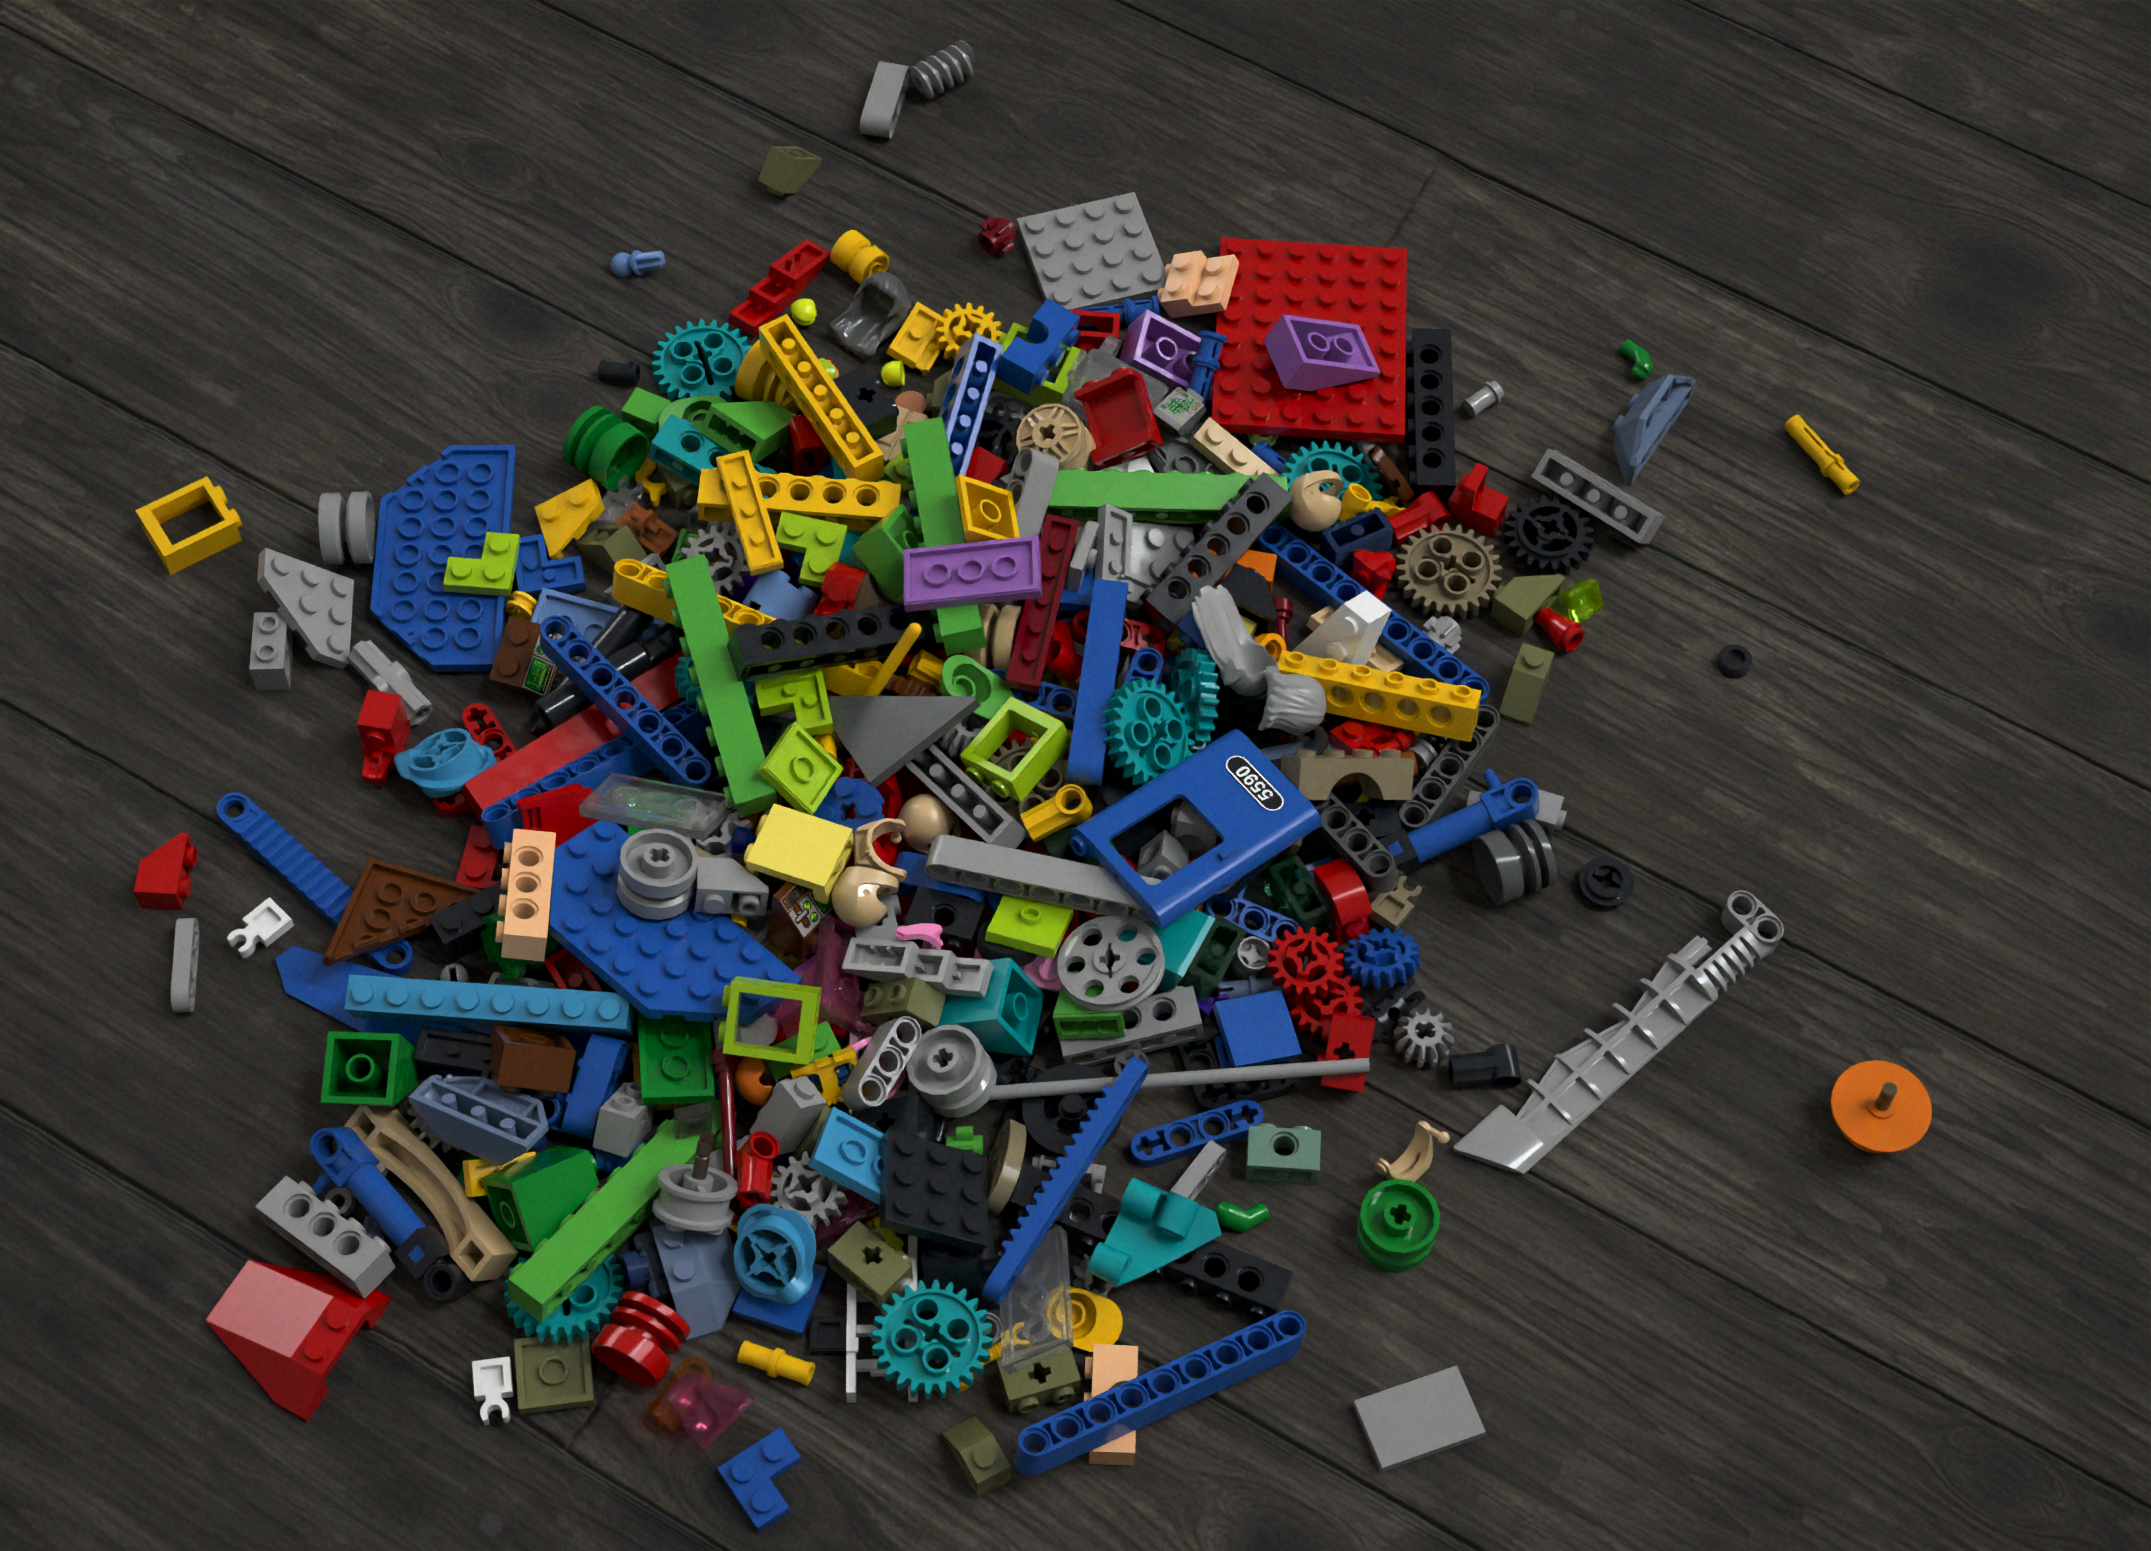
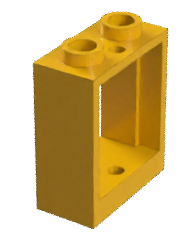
M207 476L135 510L142 530L170 575L242 541L238 528L243 525L234 508L228 510L225 505L228 503V500L219 485L214 487ZM210 501L222 522L172 545L160 525Z

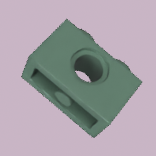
M1269 1123L1249 1126L1245 1180L1317 1185L1320 1171L1321 1130H1312V1128L1307 1126L1277 1128ZM1285 1148L1292 1154L1281 1156L1275 1150Z

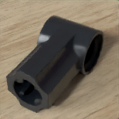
M1498 1044L1488 1048L1485 1052L1449 1055L1448 1073L1452 1087L1490 1084L1494 1089L1505 1090L1514 1088L1522 1082L1517 1050L1514 1045Z

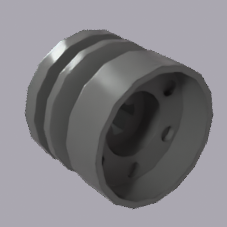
M1528 818L1519 822L1518 825L1514 823L1507 826L1505 834L1497 829L1473 839L1472 853L1476 871L1487 895L1497 905L1522 897L1524 889L1534 893L1539 891L1540 888L1545 889L1556 884L1557 866L1554 853L1543 829L1534 819Z

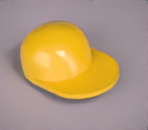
M1066 1286L1053 1292L1044 1304L1042 1314L1044 1326L1058 1340L1064 1341L1068 1339L1071 1346L1093 1352V1344L1113 1345L1121 1334L1123 1319L1120 1309L1113 1301L1082 1288Z

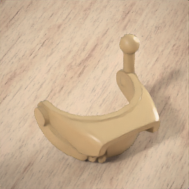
M885 818L858 827L854 833L855 866L883 871L896 877L899 882H903L907 878V871L891 867L883 862L875 853L872 843L877 837L893 832L890 835V841L893 844H899L902 840L900 832L906 829V823L902 819Z
M1419 1121L1416 1124L1414 1137L1405 1152L1391 1165L1386 1160L1380 1158L1375 1164V1171L1388 1180L1402 1179L1415 1182L1430 1167L1432 1162V1136L1436 1137L1442 1144L1447 1143L1450 1140V1136L1445 1131L1440 1132L1432 1128L1426 1121Z

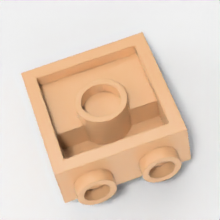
M1202 250L1174 254L1172 263L1165 266V277L1167 280L1165 287L1158 290L1159 304L1163 306L1170 318L1226 311L1240 262L1234 254L1206 258Z

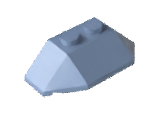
M1668 374L1647 384L1640 395L1635 393L1630 400L1626 416L1620 415L1612 428V432L1615 433L1612 447L1626 484L1632 485L1690 401L1696 382L1695 379Z
M431 1075L408 1096L409 1103L443 1142L498 1166H502L526 1153L549 1130L542 1101L521 1092L502 1090L495 1081L485 1077L455 1076L442 1079L440 1075Z
M653 1213L647 1219L660 1258L674 1309L690 1326L691 1332L685 1343L720 1333L742 1288L734 1270V1246L728 1228H724L723 1233L718 1235L693 1230L675 1232L668 1230L665 1227V1222L657 1218Z

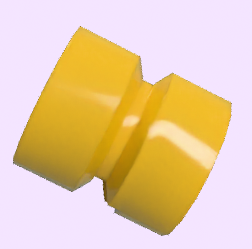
M850 230L843 234L833 246L830 254L832 263L843 272L849 273V276L860 285L871 274L886 272L890 262L889 256L876 245L871 246V242L857 230Z

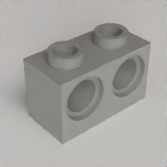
M279 612L254 613L249 670L256 691L290 690L295 633Z

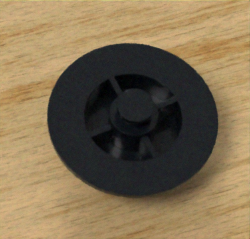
M1063 1064L1044 1071L1032 1083L1102 1078L1107 1076L1086 1065ZM1102 1092L1024 1098L1022 1116L1029 1135L1045 1150L1064 1156L1065 1145H1071L1073 1133L1079 1134L1080 1122L1087 1121V1111L1094 1110V1101L1096 1098H1102ZM1122 1117L1113 1129L1112 1133L1110 1134L1106 1142L1104 1143L1103 1147L1106 1146L1116 1135L1121 1125Z

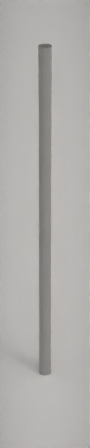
M1369 1058L1155 1073L1147 1075L1140 1089L1370 1072ZM1119 1076L996 1085L989 1100L1102 1092L1104 1086L1112 1087Z

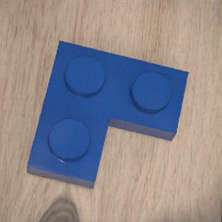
M543 534L520 537L521 543L515 570L519 591L525 592L533 598H538L543 587L562 593L586 590L581 556L548 561Z
M780 1427L719 1466L717 1471L757 1532L760 1533L790 1513V1507L772 1481L801 1463L802 1460L800 1454Z

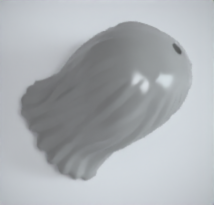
M1266 666L1267 700L1258 730L1263 731L1266 728H1276L1298 735L1314 730L1324 720L1327 704L1324 688L1310 676L1281 674L1274 671V668Z

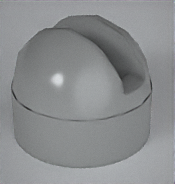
M460 964L446 965L440 975V981H451L450 974L456 973L458 982L470 983L467 970Z

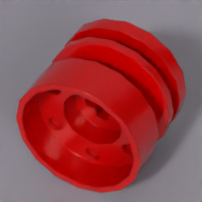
M625 1291L618 1301L619 1306L615 1307L611 1312V1318L615 1324H605L591 1345V1350L600 1362L621 1377L645 1387L656 1388L671 1366L670 1359L666 1354L675 1355L680 1351V1342L685 1341L691 1332L690 1326L679 1314L662 1302L636 1291Z

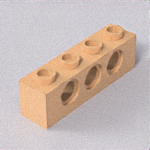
M514 829L512 843L505 842L503 863H509L510 867L502 868L500 889L507 890V895L500 894L498 916H505L504 921H497L495 942L502 943L501 958L544 962L556 833Z

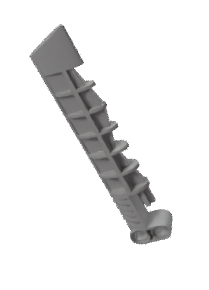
M1744 890L1733 892L1721 913L1722 924L1734 935L1697 969L1694 966L1712 950L1707 945L1708 941L1704 937L1700 938L1697 935L1677 954H1668L1664 958L1665 964L1652 982L1646 978H1641L1638 981V986L1644 994L1632 1012H1629L1617 1003H1613L1610 1009L1619 1023L1599 1034H1596L1589 1028H1585L1582 1034L1586 1041L1562 1054L1557 1053L1554 1056L1555 1061L1539 1084L1532 1079H1528L1525 1082L1533 1093L1517 1116L1500 1104L1456 1143L1453 1150L1485 1164L1510 1172L1525 1174L1718 999V992L1725 993L1727 991V984H1735V976H1744V968L1751 969L1754 966L1753 960L1760 961L1763 957L1772 954L1783 935V923L1750 892ZM1733 908L1742 909L1746 915L1737 914ZM1758 932H1766L1772 939L1763 938Z

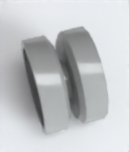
M369 491L351 492L347 500V506L339 492L322 493L319 500L318 527L320 549L324 564L344 565L348 552L355 564H373L376 552V519L371 493Z
M657 828L639 831L629 837L621 847L616 892L621 904L633 914L655 920L673 918L686 911L693 901L698 854L694 845L683 835L671 830Z
M941 1025L928 1030L921 1036L920 1042L906 1064L909 1080L920 1093V1096L933 1108L934 1113L947 1118L964 1117L976 1112L988 1102L995 1090L997 1073L992 1059L984 1050L979 1039L969 1029L959 1025Z

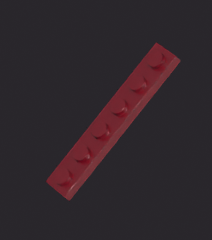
M1046 514L1040 539L1042 598L1025 599L1006 676V687L1036 694L1039 692L1078 530L1079 521Z

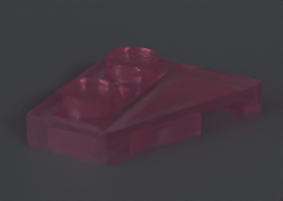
M691 1370L662 1396L694 1443L703 1450L755 1401L752 1395L741 1389Z

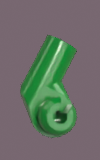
M1627 339L1620 347L1619 352L1636 363L1631 369V374L1641 381L1645 380L1647 375L1652 373L1654 369L1650 354Z
M1222 1201L1214 1209L1218 1222L1222 1226L1239 1233L1245 1232L1270 1218L1269 1211L1262 1202L1248 1210H1244L1229 1202Z

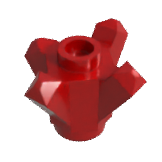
M1363 549L1353 551L1354 568L1345 574L1383 601L1388 581L1392 579L1397 566L1395 558L1387 551L1371 552Z

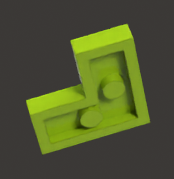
M782 511L775 536L778 547L805 553L799 576V584L822 588L827 569L835 561L840 562L847 535V525Z
M486 532L481 559L448 557L443 581L444 591L510 597L521 543L520 535Z
M822 669L754 681L761 716L795 710L797 723L810 736L834 731Z

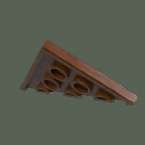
M368 858L323 957V965L331 966L429 930L431 925L428 917L482 890Z

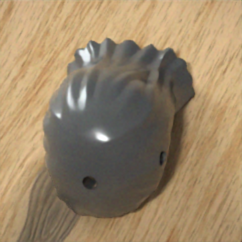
M888 272L873 273L859 286L855 294L856 297L849 308L838 318L830 321L828 325L835 340L841 346H844L847 352H853L861 360L869 361L874 357L879 344L901 328L911 308V299L906 287L898 277Z

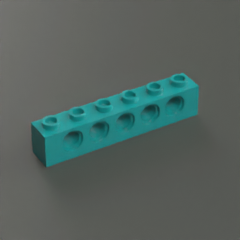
M671 414L651 442L648 459L699 487L701 468H715L712 464H717L716 457L732 453L700 433L688 420L679 419ZM683 448H691L695 452H687ZM757 463L753 465L755 471L760 473L778 474L771 468L763 467ZM764 495L763 498H768L771 495Z

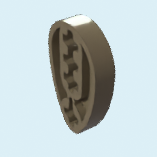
M1010 1118L1002 1125L988 1158V1215L991 1217H996L1008 1202L1017 1183L1024 1158L1027 1136L1026 1126Z

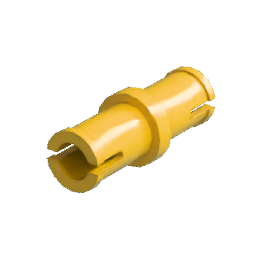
M745 1340L738 1353V1363H744L767 1371V1375L773 1378L779 1375L807 1386L814 1375L815 1363L787 1355L784 1349L778 1347L772 1350Z

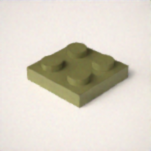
M587 1331L586 1341L582 1340L579 1335H575L572 1345L567 1343L566 1337H560L557 1345H553L551 1336H547L541 1343L538 1342L537 1336L514 1339L518 1409L520 1415L595 1405L589 1331Z

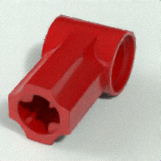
M1433 491L1420 495L1414 500L1411 507L1387 517L1394 530L1392 532L1393 539H1391V544L1396 546L1408 541L1410 535L1417 537L1419 529H1423L1429 534L1433 524L1439 531H1443L1445 523L1450 525L1452 516Z
M1059 620L1054 625L1045 668L1066 683H1072L1081 675L1083 657L1075 650L1069 626L1062 620Z
M760 1130L754 1132L734 1157V1162L738 1169V1191L736 1198L739 1199L740 1205L748 1208L757 1203L767 1204L770 1201L773 1160L779 1154L780 1148L777 1139L767 1131Z

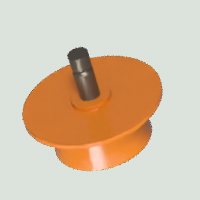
M1878 1060L1858 1063L1841 1074L1832 1090L1831 1111L1837 1126L1851 1144L1863 1151L1870 1153H1896L1904 1151L1917 1144L1929 1128L1932 1118V1105L1927 1090L1914 1074L1897 1064Z

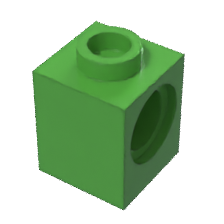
M636 387L621 410L623 422L634 426L646 434L649 440L653 441L659 432L658 419L660 414L671 403V400Z

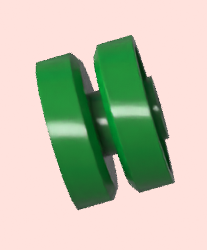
M1392 1179L1376 1185L1369 1190L1360 1208L1356 1230V1240L1360 1252L1370 1264L1383 1271L1402 1273L1416 1269L1428 1259L1435 1245L1440 1222V1212L1436 1200L1426 1188L1410 1180Z

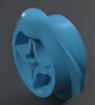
M451 728L437 732L425 738L414 749L399 752L394 757V763L400 776L403 779L416 783L421 787L423 793L429 797H445L463 790L464 783L498 763L491 748L478 744L472 739L468 731L461 728Z
M762 1203L754 1204L744 1212L738 1222L737 1241L733 1253L734 1270L741 1286L756 1297L767 1298L790 1305L797 1303L807 1294L813 1281L812 1269L816 1257V1238L811 1224L803 1215L793 1210Z

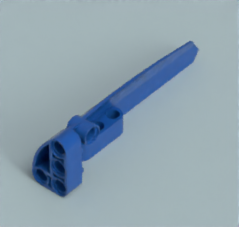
M292 946L275 958L285 993L360 1032L399 1033L415 1048L417 1047L422 1026L491 1037V1027L355 1018L344 1010L349 974L402 977L347 961L325 966L323 965L324 954ZM563 1032L576 1050L568 1093L557 1092L556 1096H544L536 1093L535 1089L521 1088L520 1092L542 1101L543 1105L548 1102L554 1103L555 1112L552 1117L547 1119L549 1129L594 1141L600 1107L625 1082L632 1062L634 1048L626 1041L592 1032V1034ZM428 1066L445 1076L449 1073L452 1074V1077H481V1074Z

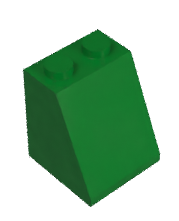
M328 1031L320 1103L394 1107L417 1087L419 1064H416L413 1060L416 1048L399 1033Z
M556 1145L481 1178L498 1229L516 1249L534 1252L537 1245L543 1239H550L558 1231L564 1218L569 1214H573L587 1196L599 1185L596 1175L598 1166L593 1155L587 1149Z

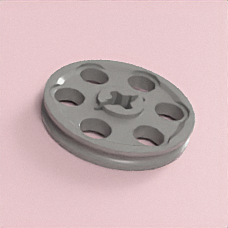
M1123 915L1101 916L1080 925L1066 938L1060 948L1057 959L1058 975L1067 996L1080 1007L1099 1013L1120 1012L1142 1003L1157 989L1165 970L1164 952L1155 931L1143 921ZM1132 930L1137 932L1136 937L1131 941L1124 942L1118 939L1124 931ZM1093 934L1102 937L1101 941L1094 946H1088L1083 943L1088 936ZM1110 949L1115 960L1112 967V978L1107 967L1109 960H1111ZM1148 953L1156 956L1155 960L1149 965L1137 963L1138 958L1143 954ZM1074 962L1085 964L1084 969L1079 973L1072 974L1067 972L1068 966ZM1134 981L1139 984L1138 989L1132 993L1120 991L1121 986L1126 982ZM1098 985L1104 988L1103 992L1097 997L1085 995L1086 990L1091 986Z

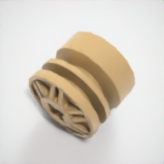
M1058 403L1043 404L1032 409L1022 419L1016 437L1019 451L1024 447H1029L1052 455L1058 460V470L1085 468L1088 471H1092L1095 464L1093 463L1090 451L1096 449L1092 434L1069 407Z

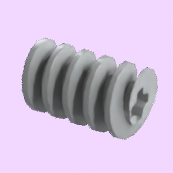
M959 40L955 45L948 46L945 51L940 50L935 56L931 55L925 61H919L915 66H910L908 70L915 87L930 100L934 97L933 89L936 93L942 94L944 92L943 84L946 88L951 89L954 87L953 79L960 84L964 81L963 74L969 79L974 76L972 67L976 65V59L970 46L965 41Z

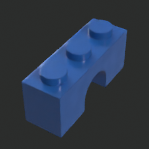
M1047 298L1032 317L1026 339L1035 344L1016 337L1001 355L995 377L1027 395L1032 392L1036 385L1041 387L1049 375V369L1052 366L1056 368L1062 361L1067 346L1072 348L1080 336V331L1077 330L1080 316Z

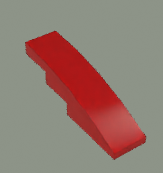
M808 239L803 241L770 265L768 276L750 288L748 299L729 312L728 323L754 337L759 332L758 327L773 321L802 293L830 260L831 253Z

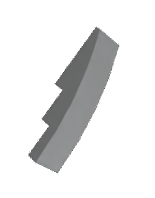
M851 937L841 969L846 973L880 982L917 977L944 994L985 998L994 966L986 959L958 958L950 950L921 949L913 941Z

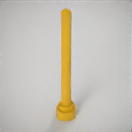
M911 623L863 696L880 695L920 635L922 629L918 623ZM841 741L839 749L848 751Z

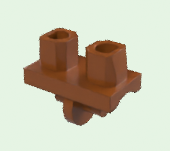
M635 502L621 518L613 523V525H627L643 550L649 554L657 553L661 560L670 552L671 547L678 541L679 537L677 531L658 519L656 512L651 509L645 510Z

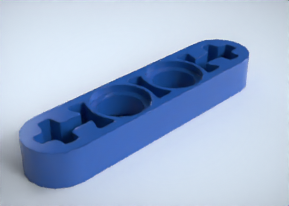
M1241 1100L1136 1134L1131 1141V1159L1136 1165L1149 1168L1201 1152L1211 1140L1221 1146L1246 1138L1249 1126L1263 1123V1109L1255 1101ZM1247 1112L1249 1117L1254 1116L1253 1123L1248 1124L1245 1119L1240 1120L1242 1113ZM1228 1116L1231 1117V1123L1234 1122V1130H1230ZM1209 1121H1216L1223 1126L1224 1131L1217 1136H1212L1205 1132L1204 1125ZM1175 1132H1185L1190 1137V1142L1185 1146H1176L1171 1142L1170 1136ZM1161 1137L1164 1138V1147L1167 1151H1163V1145H1159ZM1146 1143L1148 1148H1152V1154L1146 1155L1144 1151H1140L1141 1144Z

